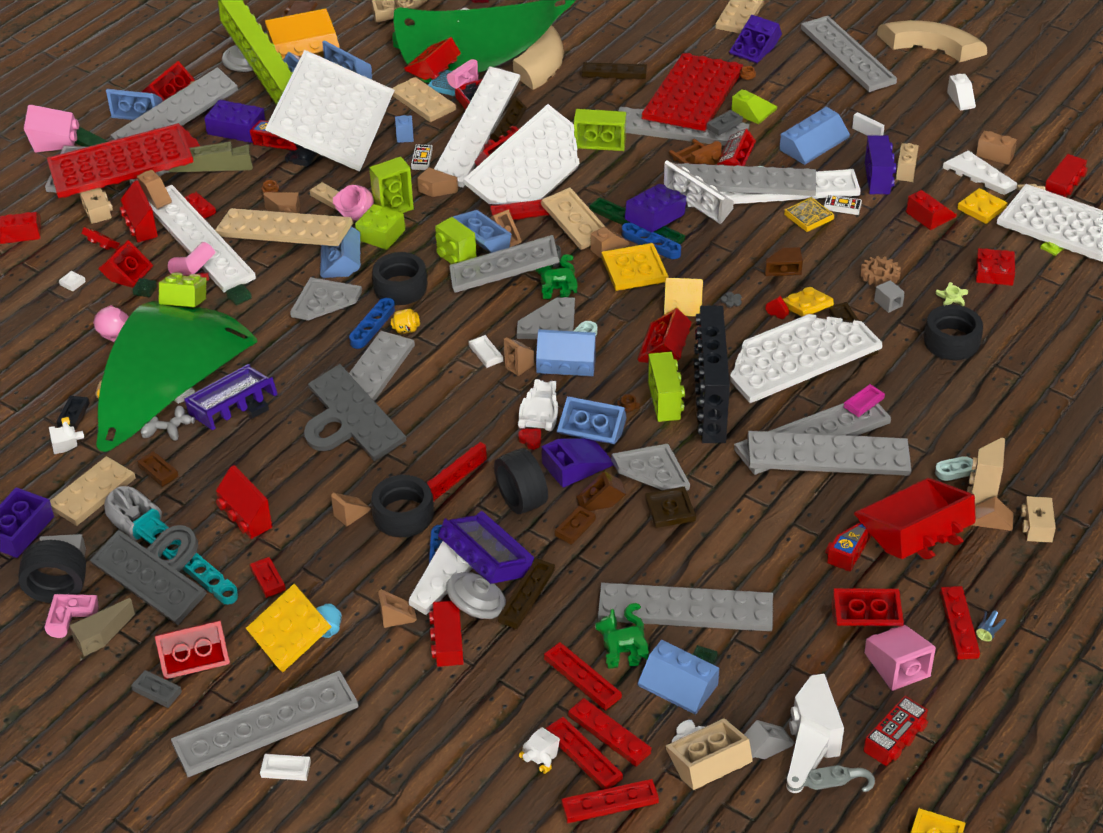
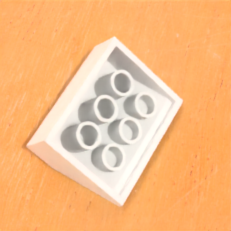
M666 160L664 164V185L687 196V203L721 224L733 210L734 201L732 198L720 193L713 185L709 186L699 176L692 175L685 167H680Z

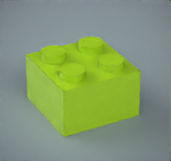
M373 204L355 223L356 230L360 232V241L388 250L405 231L404 214Z
M453 217L435 226L437 253L440 257H443L451 265L477 257L475 233Z
M175 272L159 282V304L196 307L206 300V278L200 277L199 274L182 276V273Z

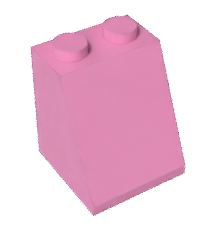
M28 105L24 131L35 153L62 150L64 146H74L75 141H77L76 132L79 129V122L75 119L73 113Z
M903 625L867 638L864 653L891 691L930 677L936 648L908 626Z

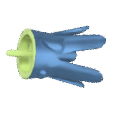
M996 610L991 613L986 621L987 612L985 611L983 620L976 631L977 636L981 640L991 641L994 638V634L1006 622V619H1002L997 625L992 627L998 614Z

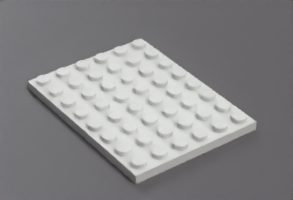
M304 50L265 130L360 172L395 90Z

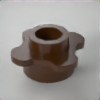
M631 394L623 395L621 400L617 401L618 406L625 408V413L640 408V403H637L636 397Z

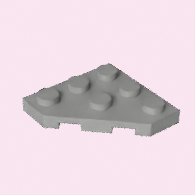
M310 277L290 311L291 317L311 320L353 305L362 293V286Z
M555 298L520 319L517 325V339H538V329L574 331L575 298Z
M668 444L612 454L611 460L619 474L660 490L684 486L686 490L690 488V483Z

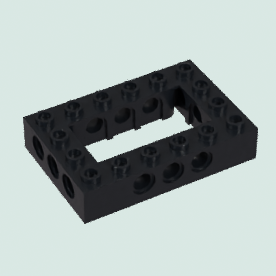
M700 306L699 314H696V325H699L695 328V340H697V343H694V354H697V357H694V369H697L694 372L695 382H698L695 383V394L699 395L696 396V408H700L697 410V422H701V424H698V435H702V443H726L730 381L723 306Z

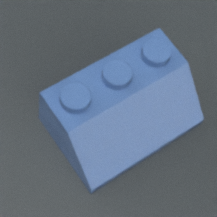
M327 41L322 42L324 59L372 79L370 64Z
M115 89L106 90L112 118L135 120L163 102L161 97L152 93Z
M474 210L453 216V218L475 233L476 243L488 252L493 253L509 248L512 234L480 211Z
M351 226L339 246L321 245L320 276L322 278L349 277L353 272L358 271L361 266V241L358 230Z
M538 329L537 373L594 376L596 333Z
M567 396L557 433L615 444L621 437L626 422L625 408Z
M661 640L650 653L638 681V686L696 715L718 686L719 667Z

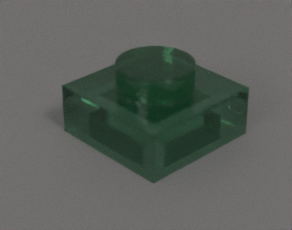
M139 278L132 289L133 295L150 298L157 288V281Z
M243 284L226 290L227 297L236 306L252 299L251 292Z
M697 645L693 655L714 665L718 657V651Z

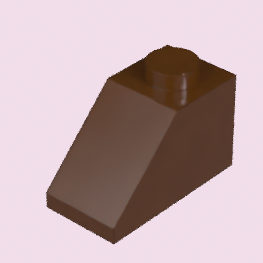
M800 247L781 248L766 260L765 276L802 275L803 259Z
M604 471L577 495V499L581 507L588 511L613 507L626 495L620 479Z

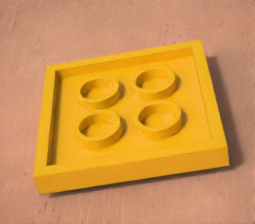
M653 243L601 252V258L615 291L666 282V278H668V274Z
M293 584L246 629L279 670L284 672L332 626L303 592Z

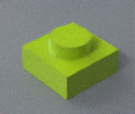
M1044 242L1040 247L1055 256L1065 249L1051 242Z

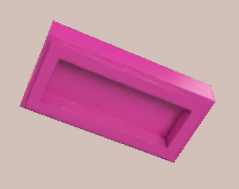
M869 384L845 401L844 408L860 417L882 401L885 393Z

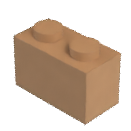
M984 131L979 138L976 156L1009 165L1015 154L1017 139L991 131Z

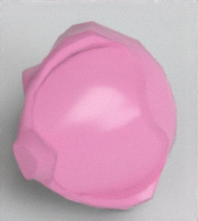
M349 185L333 197L335 208L343 217H351L353 222L358 221L374 204L373 194L367 188L359 185Z
M110 305L101 309L95 315L93 324L96 331L102 337L115 343L120 330L129 316L122 310Z

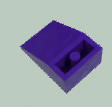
M751 14L729 53L758 63L775 47L782 33L779 23Z
M585 438L557 439L542 446V464L562 488L614 465L611 458L595 440Z

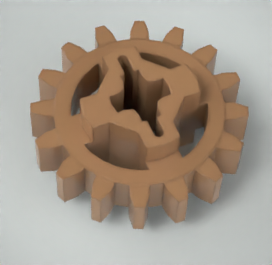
M879 256L875 259L870 257L869 261L864 260V264L861 265L860 276L863 277V281H868V285L873 283L875 287L890 280L896 284L897 280L900 279L901 267H898L897 262L893 263V259L886 260L885 256L883 259H880Z

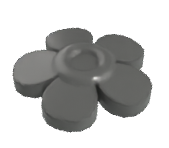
M727 292L726 296L721 297V302L726 303L727 307L740 306L742 304V296Z

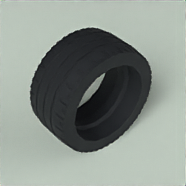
M394 252L382 256L373 265V288L378 299L391 298L394 301V305H408L418 301L426 293L428 284L427 270L424 261L417 255L406 252ZM396 276L412 277L409 280L400 282L388 280Z
M954 304L939 306L932 310L927 317L924 330L925 346L931 353L942 359L957 361L970 358L975 355L980 347L983 321L976 312L968 307ZM957 329L967 335L952 336L940 330Z
M521 448L504 454L495 460L494 474L496 482L505 502L516 514L526 513L547 502L548 487L539 463L531 452Z
M410 475L392 476L380 482L372 492L371 507L373 519L377 528L383 533L399 538L412 537L426 530L432 522L434 514L433 496L430 487L422 479ZM399 500H413L420 504L417 508L407 512H392L386 509L387 505Z
M60 540L35 542L27 547L21 558L18 574L20 588L31 598L45 603H52L54 594L78 595L85 581L86 560L83 553L68 542ZM45 567L58 568L68 574L52 576L44 574L37 569Z

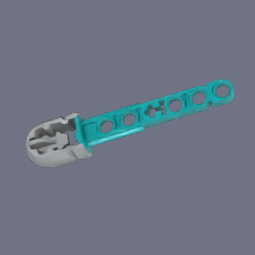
M128 486L118 487L111 491L105 499L104 509L109 520L134 541L142 537L152 544L156 540L154 538L156 534L162 533L169 528L161 521L162 511L135 488ZM141 512L144 513V515H142L141 517H139V518H138L137 520H135L134 522H132V521L130 520V518H131L132 520L136 519L138 516H140V513H141ZM174 540L169 546L177 544L180 547L181 540ZM167 547L162 555L170 560L176 556L178 548L169 550ZM195 553L191 559L192 564L189 561L182 568L208 592L213 593L214 597L221 603L228 605L237 601V587L230 580H224L223 574L198 553ZM199 567L206 568L203 573L195 572ZM212 579L220 580L216 585L209 584V581ZM230 590L234 592L230 597L223 596L225 591Z

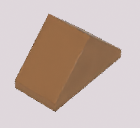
M334 492L331 495L334 517L346 526L361 518L371 509L357 497Z
M996 496L975 506L976 523L972 524L973 526L1012 531L1013 512Z
M382 589L378 591L384 628L413 623L417 620L415 609L409 605L408 601Z

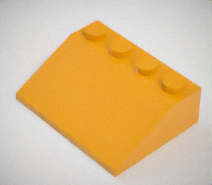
M327 9L265 20L270 42L274 44L277 53L281 54L282 60L288 52L301 58L304 50L324 57L323 41H327L340 48Z

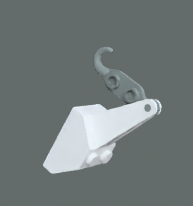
M825 674L810 676L795 696L794 707H791L792 721L789 722L791 734L795 735L797 740L787 777L786 787L788 791L799 793L804 786L815 790L842 786L856 777H864L868 780V785L862 788L863 792L871 790L875 784V778L870 771L864 768H847L836 765L816 769L823 757L840 756L844 726Z

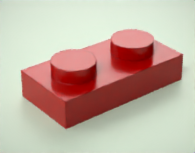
M197 192L184 197L204 219L216 213L215 207Z
M86 227L82 230L81 234L87 236L88 241L96 244L99 242V246L110 250V247L117 249L120 245V242L96 230Z
M270 557L250 564V569L266 598L286 590L285 584Z

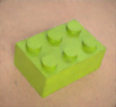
M576 109L574 137L576 138L577 148L624 151L626 143V112Z
M402 157L369 167L374 204L400 213L414 209L411 171L409 165Z
M672 352L649 354L648 384L657 422L681 420V412L684 411L682 397H685V390L683 385L680 386L681 374L677 372L678 362L677 359H673Z

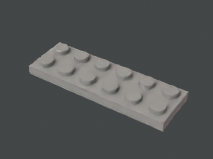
M547 236L449 265L452 287L455 293L465 291L476 286H482L490 282L553 265L559 262L554 236Z
M380 331L349 374L375 401L415 346L414 340Z

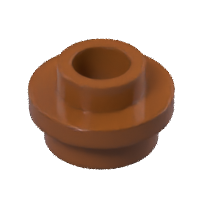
M744 66L740 71V76L745 80H751L755 78L756 71L752 66Z
M267 180L263 183V193L279 191V185L276 181Z

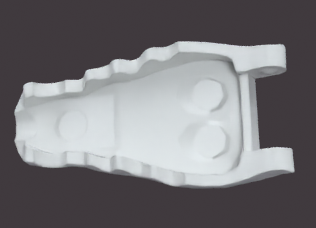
M535 379L533 389L531 388L527 392V397L523 398L522 404H520L519 428L534 427L544 428L546 431L553 430L558 416V403L555 392L556 381L544 382L543 380Z

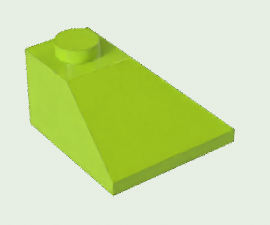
M743 89L732 97V111L744 119L757 124L763 122L777 110L776 105Z

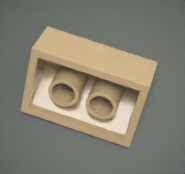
M1000 438L980 448L977 458L973 457L972 470H975V472H970L969 484H972V487L968 486L967 492L975 495V506L998 495L1004 462L1005 438Z
M725 718L666 745V750L681 779L693 790L703 787L705 784L753 762L749 739Z

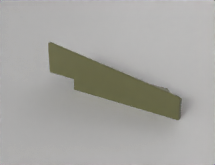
M231 142L189 148L194 162L186 166L174 167L169 172L252 170L250 146L244 145L232 148Z

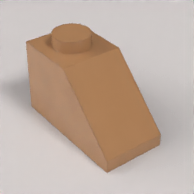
M428 167L417 178L418 192L428 196L436 197L458 192L457 177Z
M153 170L146 171L137 176V180L148 201L156 209L172 203L161 178Z
M264 192L265 208L268 211L299 213V193Z
M509 209L490 217L491 220L512 234L509 248L522 243Z
M605 226L590 233V250L600 258L603 251L620 249L629 245V241Z
M507 337L504 339L505 368L520 376L534 366V351L530 347Z

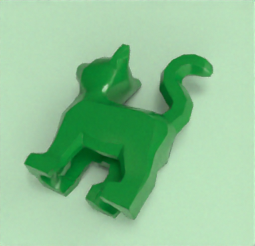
M566 254L560 258L559 263L563 268L553 269V265L535 270L541 276L543 299H551L553 289H561L560 298L569 297L572 290L574 293H577L578 286L577 279L575 278V268L567 262L574 259L572 255Z
M632 603L624 610L627 620L634 623L635 626L617 629L614 609L610 610V615L602 617L600 621L595 623V629L602 634L604 647L608 652L606 654L608 669L618 668L620 653L630 652L631 655L628 657L630 666H639L641 657H644L645 660L649 657L648 643L644 637L643 620L633 614V611L641 608L640 604Z

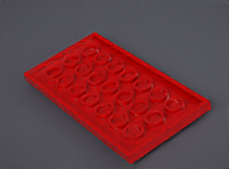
M682 53L642 112V119L706 131L707 123L714 118L739 78L743 64Z
M179 123L47 158L58 198H66L73 194L103 188L110 184H119L125 180L137 179L138 175L149 170H153L156 173L178 166H186L194 162Z

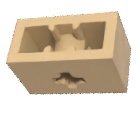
M911 143L901 144L896 180L913 182L919 145Z
M96 188L80 193L82 205L91 224L111 219L110 211H113L111 202L108 201L105 191L102 192L101 188Z
M1027 496L1025 505H1021V517H1024L1022 531L1026 532L1027 541L1053 542L1056 527L1052 498Z

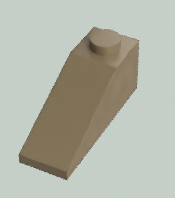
M128 598L69 625L73 640L83 656L105 647L135 615L132 600Z

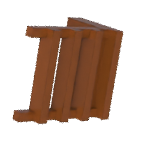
M693 139V145L676 153L673 150L669 151V154L673 156V160H678L679 164L717 165L721 157L722 144L719 141H715L704 146L696 139Z

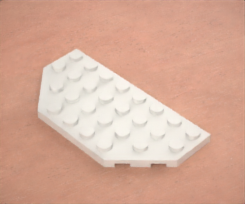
M547 104L468 174L462 183L488 204H510L546 198L579 166L577 143L574 137V124Z
M808 314L744 340L741 353H739L735 362V368L731 372L730 381L746 400L752 403L882 348V342L862 321L854 320L853 323L843 322L841 318L827 317V319L816 318V315Z

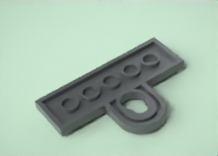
M341 364L308 383L309 389L327 408V410L312 418L305 426V439L311 448L318 451L332 450L353 437L375 462L407 441L404 433ZM330 422H338L342 425L336 433L327 438L319 436L320 432Z
M183 525L172 526L166 529L147 549L118 530L90 559L94 566L176 625H179L207 594L202 587L180 573L181 569L193 558L198 549L196 535L189 527ZM174 540H181L176 556L170 560H162L161 554Z

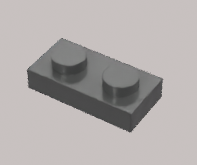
M729 110L708 122L707 129L719 136L742 123L743 117Z
M146 670L131 685L132 691L167 708L182 693L180 686Z

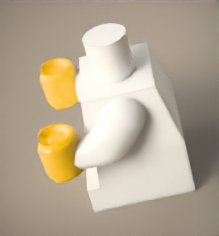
M69 417L61 419L63 427H49L54 454L67 452L77 447V440L84 439L83 431L75 432L74 427L69 426Z
M542 727L534 732L530 739L524 743L519 757L523 758L526 762L532 760L537 764L544 763L539 767V770L541 772L544 771L543 773L546 774L552 769L551 759L557 756L560 738Z

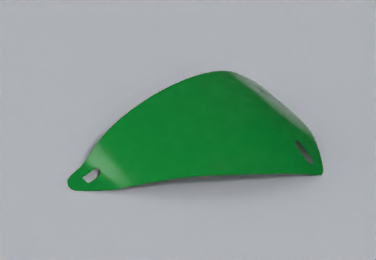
M540 0L516 5L453 11H426L399 7L394 10L395 35L402 56L407 64L412 62L430 45L452 37L461 54L456 57L457 61L448 64L449 68L446 70L453 71L467 61L474 59L477 61L479 73L488 70L489 67L500 65L528 49L576 0H565L564 5L556 7L555 3L560 0ZM405 19H412L415 25L413 27L406 26ZM429 78V79H427V80H423V79H421V80L424 81V82L430 83L432 79Z
M159 300L140 305L129 316L120 330L104 370L98 402L97 448L102 452H107L129 439L177 397L226 362L257 343V338L237 320L215 310L201 307L169 306L159 304ZM225 328H230L239 333H242L246 335L247 338L244 339L235 334H232L226 331ZM113 427L116 429L113 441L105 440L109 428Z

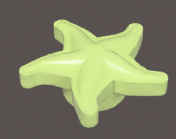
M950 282L946 290H936V295L945 299L943 305H949L953 302L961 306L965 305L962 296L968 294L967 289H960Z

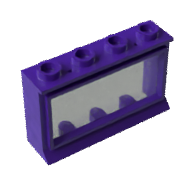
M247 364L184 398L190 416L195 417L196 420L214 430L216 427L212 415L220 411L221 417L229 420L231 414L228 406L236 403L238 409L245 411L247 409L245 397L253 394L254 400L262 402L264 397L261 388L273 396L278 394L273 377L268 378L251 368L250 364Z
M480 511L475 516L451 520L445 518L438 535L490 584L523 578L534 560V556L483 511Z

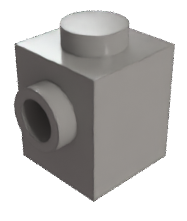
M890 280L876 286L874 301L889 313L903 306L905 292Z

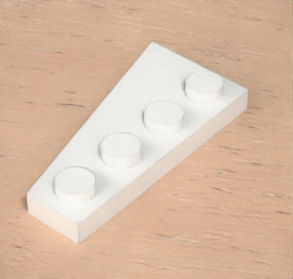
M966 151L943 163L944 169L955 170V174L959 176L964 174L971 177V181L975 183L982 182L985 184V187L1005 195L1017 188L1015 181L970 151Z
M442 541L410 596L409 605L426 615L433 608V602H440L447 595V581L451 576L460 572H470L473 568Z

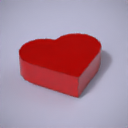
M781 296L771 300L765 306L768 314L775 315L779 319H784L789 315V309Z
M541 429L520 430L518 433L519 442L526 444V447L529 449H538L541 446Z

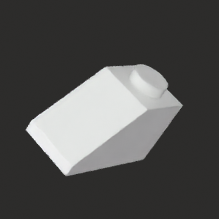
M966 74L950 76L947 93L958 109L975 108L972 83Z

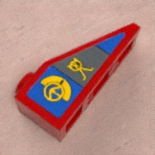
M259 120L250 130L254 145L288 150L297 149L294 142L266 131L265 129L269 121Z
M861 522L838 534L833 543L829 542L826 548L828 564L849 572L852 571L872 537Z

